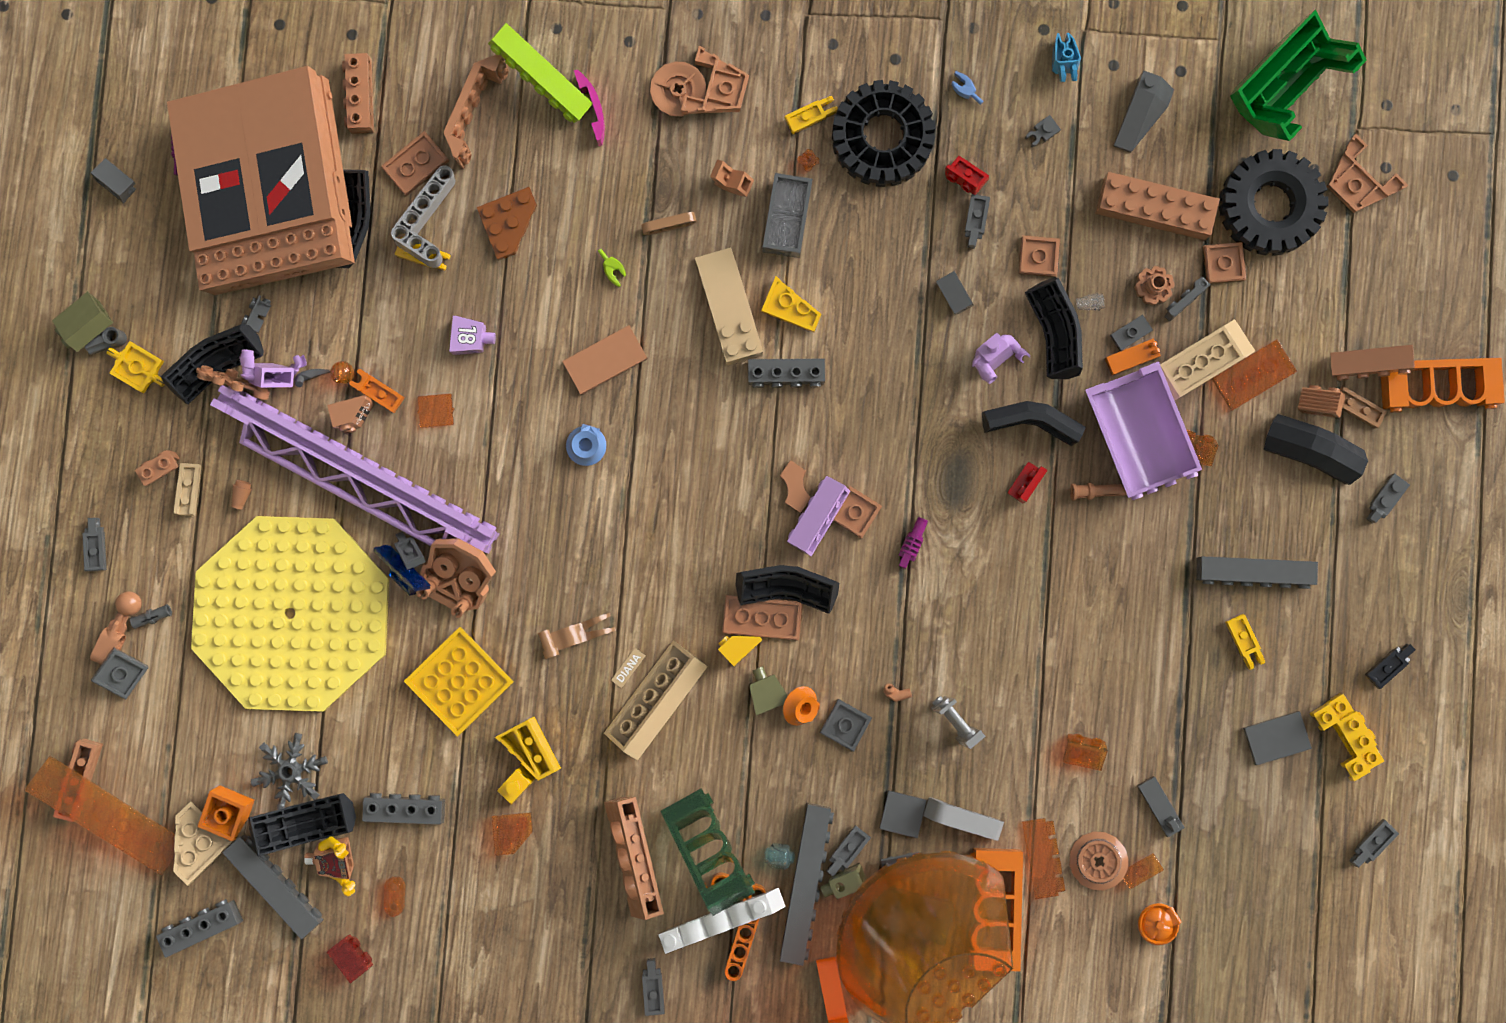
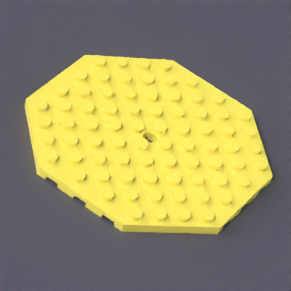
M256 516L196 571L191 649L245 709L326 711L332 703L340 698L358 679L363 677L386 655L390 578L361 549L358 543L340 526L336 519ZM289 608L295 610V616L292 619H289L285 614Z

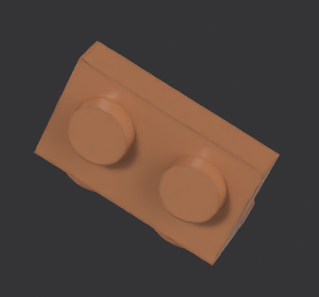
M165 450L159 453L156 458L141 464V467L137 468L135 472L143 485L148 486L178 468L176 461L180 458L176 452Z

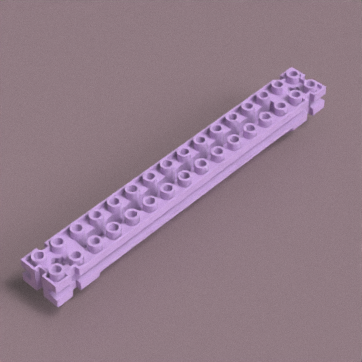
M221 385L218 390L220 392L218 399L214 398L210 404L244 423L240 444L431 546L435 539L427 536L428 534L444 533L442 539H453L456 537L489 554L493 541L500 534L495 531V526L485 521L482 524L479 523L480 518L468 512L464 515L462 513L463 509L451 503L446 505V500L433 493L429 496L430 491L416 484L412 487L413 482L399 475L396 478V473L383 466L379 469L378 463L366 457L362 460L363 455L349 448L344 450L346 446L332 439L328 441L329 437L316 430L311 432L313 428L296 421V419L282 412L278 414L279 410L264 402L262 404L261 400L244 391H235L230 386ZM264 430L296 447L272 452ZM255 434L261 446L249 439ZM300 454L310 472L281 456ZM312 456L344 472V474L320 478ZM349 480L359 498L329 482ZM360 481L394 500L368 504ZM399 507L408 525L377 508ZM409 508L444 527L418 531Z

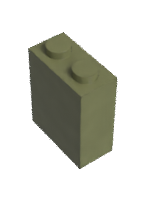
M88 291L52 320L56 327L54 329L55 332L62 338L61 342L67 348L72 347L77 352L113 323L101 302Z

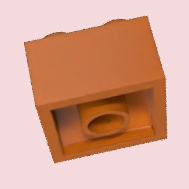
M219 785L209 791L197 827L233 842L249 818L255 800Z

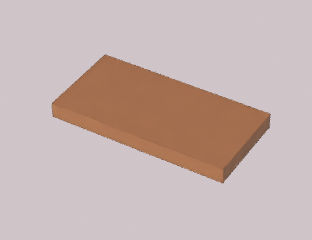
M630 325L562 362L579 393L582 395L648 358Z
M726 595L722 633L799 640L802 603L774 599L740 605L738 596Z

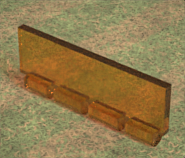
M1045 818L1022 821L1035 899L1059 896L1058 892L1066 890L1064 878L1055 877L1057 874H1062L1060 857L1052 858V855L1059 854L1057 838L1049 839L1048 837L1056 835L1054 821H1046Z

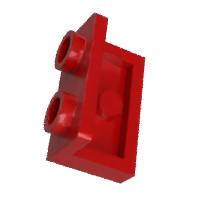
M958 156L951 165L947 164L945 167L946 178L952 183L956 182L965 192H971L973 195H976L989 180L988 174L961 156Z

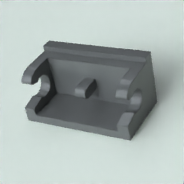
M106 158L90 172L97 183L123 204L136 190L133 187L135 182Z
M955 271L936 281L954 314H959L974 306Z

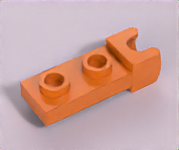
M358 369L357 373L361 375L362 380L359 383L350 381L349 385L395 413L405 397L363 370Z

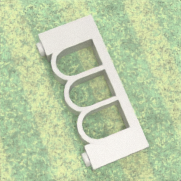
M779 888L673 927L659 934V938L666 954L773 914L784 908L785 904Z

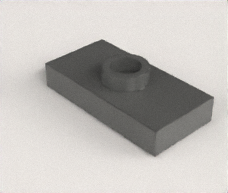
M1141 315L1111 334L1110 337L1119 351H1122L1153 331L1145 317Z

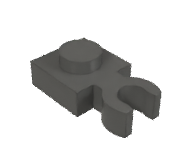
M1049 115L1034 126L1036 132H1029L1025 139L1034 137L1035 142L1031 144V147H1035L1040 139L1045 143L1059 133L1061 129Z

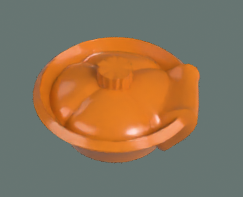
M802 686L794 689L787 696L783 706V714L789 724L797 726L813 721L820 707L815 692L809 687Z
M1156 903L1149 905L1142 911L1138 920V928L1141 936L1147 942L1153 945H1165L1176 937L1179 931V924L1182 922L1173 907Z

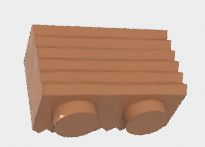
M1309 385V388H1302L1298 410L1303 414L1340 418L1345 395L1338 388L1329 387L1328 390H1322L1319 386Z

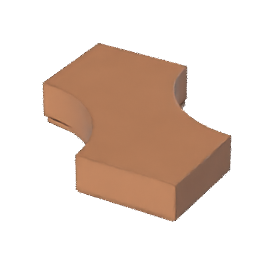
M790 460L780 475L788 488V496L785 503L801 513L811 498L803 486L806 470Z

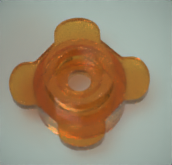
M807 149L802 156H798L797 162L804 166L805 171L809 172L814 165L819 164L820 159L816 157L811 149Z

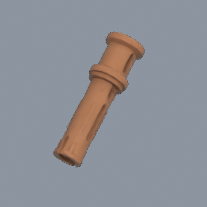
M1087 483V485L1071 484L1070 486L1072 501L1080 498L1092 500L1094 497L1127 496L1123 484L1094 485Z

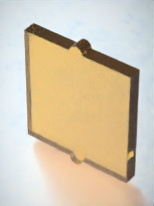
M451 393L418 396L419 410L417 413L419 414L420 428L454 425L453 411L455 408H453Z

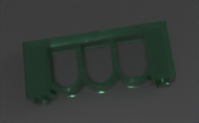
M702 788L661 810V814L707 909L714 916L755 893L752 887L755 882L750 873L745 874L742 865L734 854L731 853V843L724 833L720 831V822L711 806L714 801L709 792L705 794ZM701 818H712L708 829L685 841L680 831L681 829ZM713 840L723 841V846L718 853L696 864L691 852ZM732 862L735 864L731 875L708 888L702 875L724 863Z

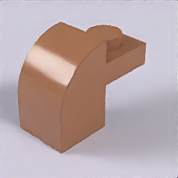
M721 160L716 161L710 178L715 181L714 184L719 188L744 197L748 196L754 179L746 172L734 170Z

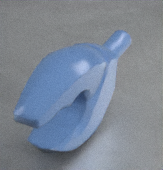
M955 71L954 75L964 85L959 86L956 82L952 81L953 90L963 98L969 99L972 97L981 105L984 101L975 94L976 88L972 80L967 75Z

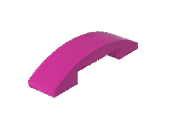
M574 70L580 92L582 94L589 92L598 119L597 122L591 124L598 146H602L605 135V121L600 100L589 80L579 70Z

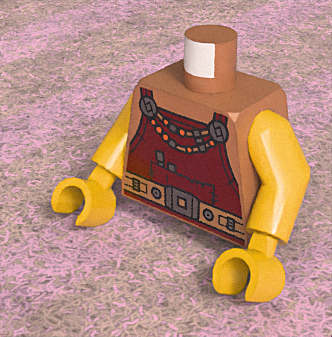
M330 836L318 842L314 853L305 854V864L316 865L319 876L336 880L342 886V892L345 896L348 897L355 892V889H353L355 882L349 881L354 868L349 837L335 839Z

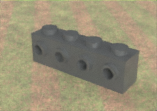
M748 359V382L753 388H763L764 385H771L772 388H782L783 385L800 388L802 384H810V387L813 388L821 387V384H825V359Z
M370 793V796L364 797L362 821L441 825L444 823L445 799H440V795H428V798H420L421 795L409 794V797H401V794L391 793L389 797L382 796V793Z
M227 899L215 904L216 908L211 911L208 907L197 912L198 917L192 919L191 916L180 920V925L176 927L171 924L161 929L162 933L157 935L156 938L164 957L173 955L243 922L235 900L227 902Z

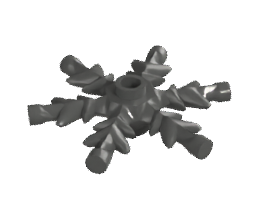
M301 733L294 734L293 743L288 741L290 751L286 752L290 757L287 760L281 759L282 753L278 755L275 745H273L272 750L265 742L259 747L266 754L263 756V759L271 760V765L277 764L278 770L273 772L268 769L269 773L260 771L261 777L251 779V785L254 787L263 783V788H266L271 781L274 785L276 779L282 780L283 785L277 788L280 791L274 797L275 799L279 798L276 809L285 808L286 800L291 802L289 792H293L289 787L291 783H297V790L301 788L303 797H306L307 793L313 800L320 796L313 789L316 784L307 782L309 778L302 779L301 773L303 771L310 773L309 769L320 771L317 766L328 764L326 756L315 760L316 755L314 754L308 761L305 758L302 764L297 763L296 758L302 755L298 752L305 746L300 744ZM289 768L292 769V775L288 772Z

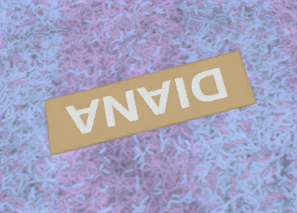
M635 648L611 681L622 688L646 655Z

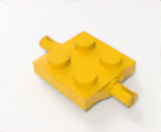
M131 341L121 352L114 350L112 347L108 349L111 352L107 351V355L116 359L109 374L141 393H145L152 382L157 383L161 387L165 385L160 382L162 378L158 376V371L164 363L162 359Z

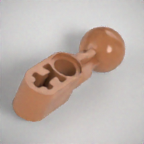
M123 592L117 597L115 606L118 613L115 619L110 621L109 626L101 632L91 653L90 660L101 665L113 647L121 651L126 639V635H124L127 629L126 622L129 616L138 613L142 606L141 598L134 592Z

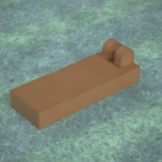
M1340 387V392L1345 395L1342 410L1373 428H1379L1387 411L1351 390Z

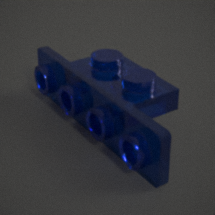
M390 545L374 547L373 552L390 567L389 576L409 596L416 595L417 591L430 589L431 585L414 568L407 570L393 547Z

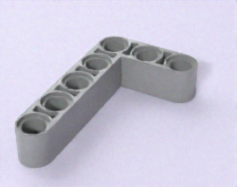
M441 166L436 170L391 231L392 238L399 248L431 268H437L441 265V253L435 245L419 236L418 233L455 185L456 180L449 166ZM445 175L450 176L448 179H442ZM433 190H439L438 193L431 194ZM428 205L425 209H420V206ZM416 219L415 223L409 224L410 220ZM400 234H405L404 238H397ZM421 244L418 249H413L414 245ZM431 254L437 255L434 259L428 258Z

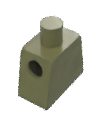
M763 666L752 670L756 682L749 685L756 715L783 705L788 695L775 674L767 677Z
M857 863L831 876L829 883L821 886V890L825 898L834 894L836 899L864 889L868 879L861 864Z

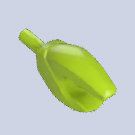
M599 249L598 252L604 259L605 275L614 285L620 287L621 284L613 273L618 270L625 277L624 266L613 257L608 258L604 251Z

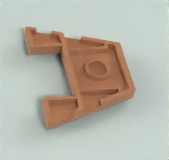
M699 46L695 65L711 68L713 71L705 99L685 95L681 114L740 112L749 75L730 63L726 64L717 55H711L705 51V48Z
M1357 134L1351 137L1327 185V188L1353 213L1408 186L1397 173L1381 186L1355 160L1368 146Z

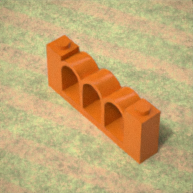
M1502 358L1415 360V370L1413 371H1422L1423 398L1420 402L1413 400L1409 396L1407 374L1398 375V372H1392L1390 376L1381 377L1383 409H1390L1391 413L1402 412V409L1406 407L1413 409L1427 404L1438 408L1453 403L1464 407L1477 404V406H1485V409H1496L1497 405L1505 403ZM1460 369H1475L1476 396L1473 400L1466 398L1462 392ZM1434 370H1448L1450 394L1447 401L1439 399L1436 395Z
M973 848V853H970V865H973V868L976 870L973 875V884L980 894L974 899L972 910L979 922L972 929V941L976 946H971V952H968V964H971L973 970L1021 972L1023 851L1020 849ZM987 871H1012L1011 892L984 891L980 888V877ZM986 899H1011V920L982 918L979 915V906ZM990 926L1010 927V948L982 946L978 941L980 931Z

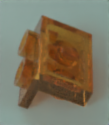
M1187 430L1199 463L1212 467L1219 447L1215 438L1210 435L1199 436L1195 432Z
M1068 734V743L1063 763L1102 771L1108 752L1106 742L1099 738L1092 739L1080 734Z

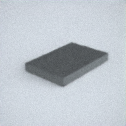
M1300 711L1243 728L1255 765L1312 749Z

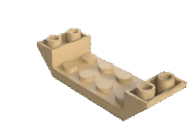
M1234 319L1163 362L1160 366L1175 401L1246 358L1255 350Z

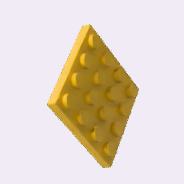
M459 627L404 680L413 692L457 737L514 683L462 627Z

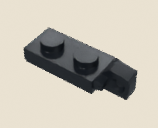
M1405 644L1401 649L1396 647L1365 675L1377 689H1382L1409 664L1410 659L1408 656L1416 649L1411 644Z

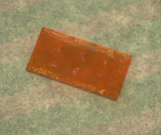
M1275 340L1213 377L1212 381L1232 411L1296 373L1297 370L1279 341Z

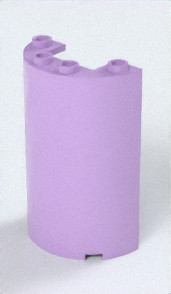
M1159 361L1121 378L1085 390L1128 498L1131 497L1132 500L1143 497L1142 493L1145 491L1147 494L1158 491L1157 487L1163 484L1165 487L1177 484L1176 479L1184 476L1187 479L1198 476L1197 472L1202 470Z

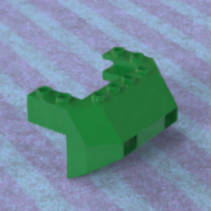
M1315 9L1296 25L1234 88L1230 98L1239 114L1262 135L1290 141L1302 129V126L1290 123L1296 115L1294 111L1287 109L1307 91L1308 87L1326 69L1354 74L1367 59L1359 43L1331 39Z

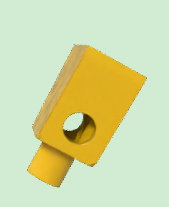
M522 765L514 771L497 792L512 805L536 778Z

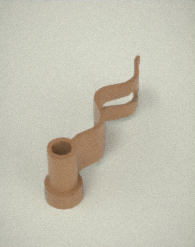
M610 613L552 633L549 630L538 633L544 650L542 652L544 659L559 655V650L616 631L615 627L585 632L588 628L610 617Z

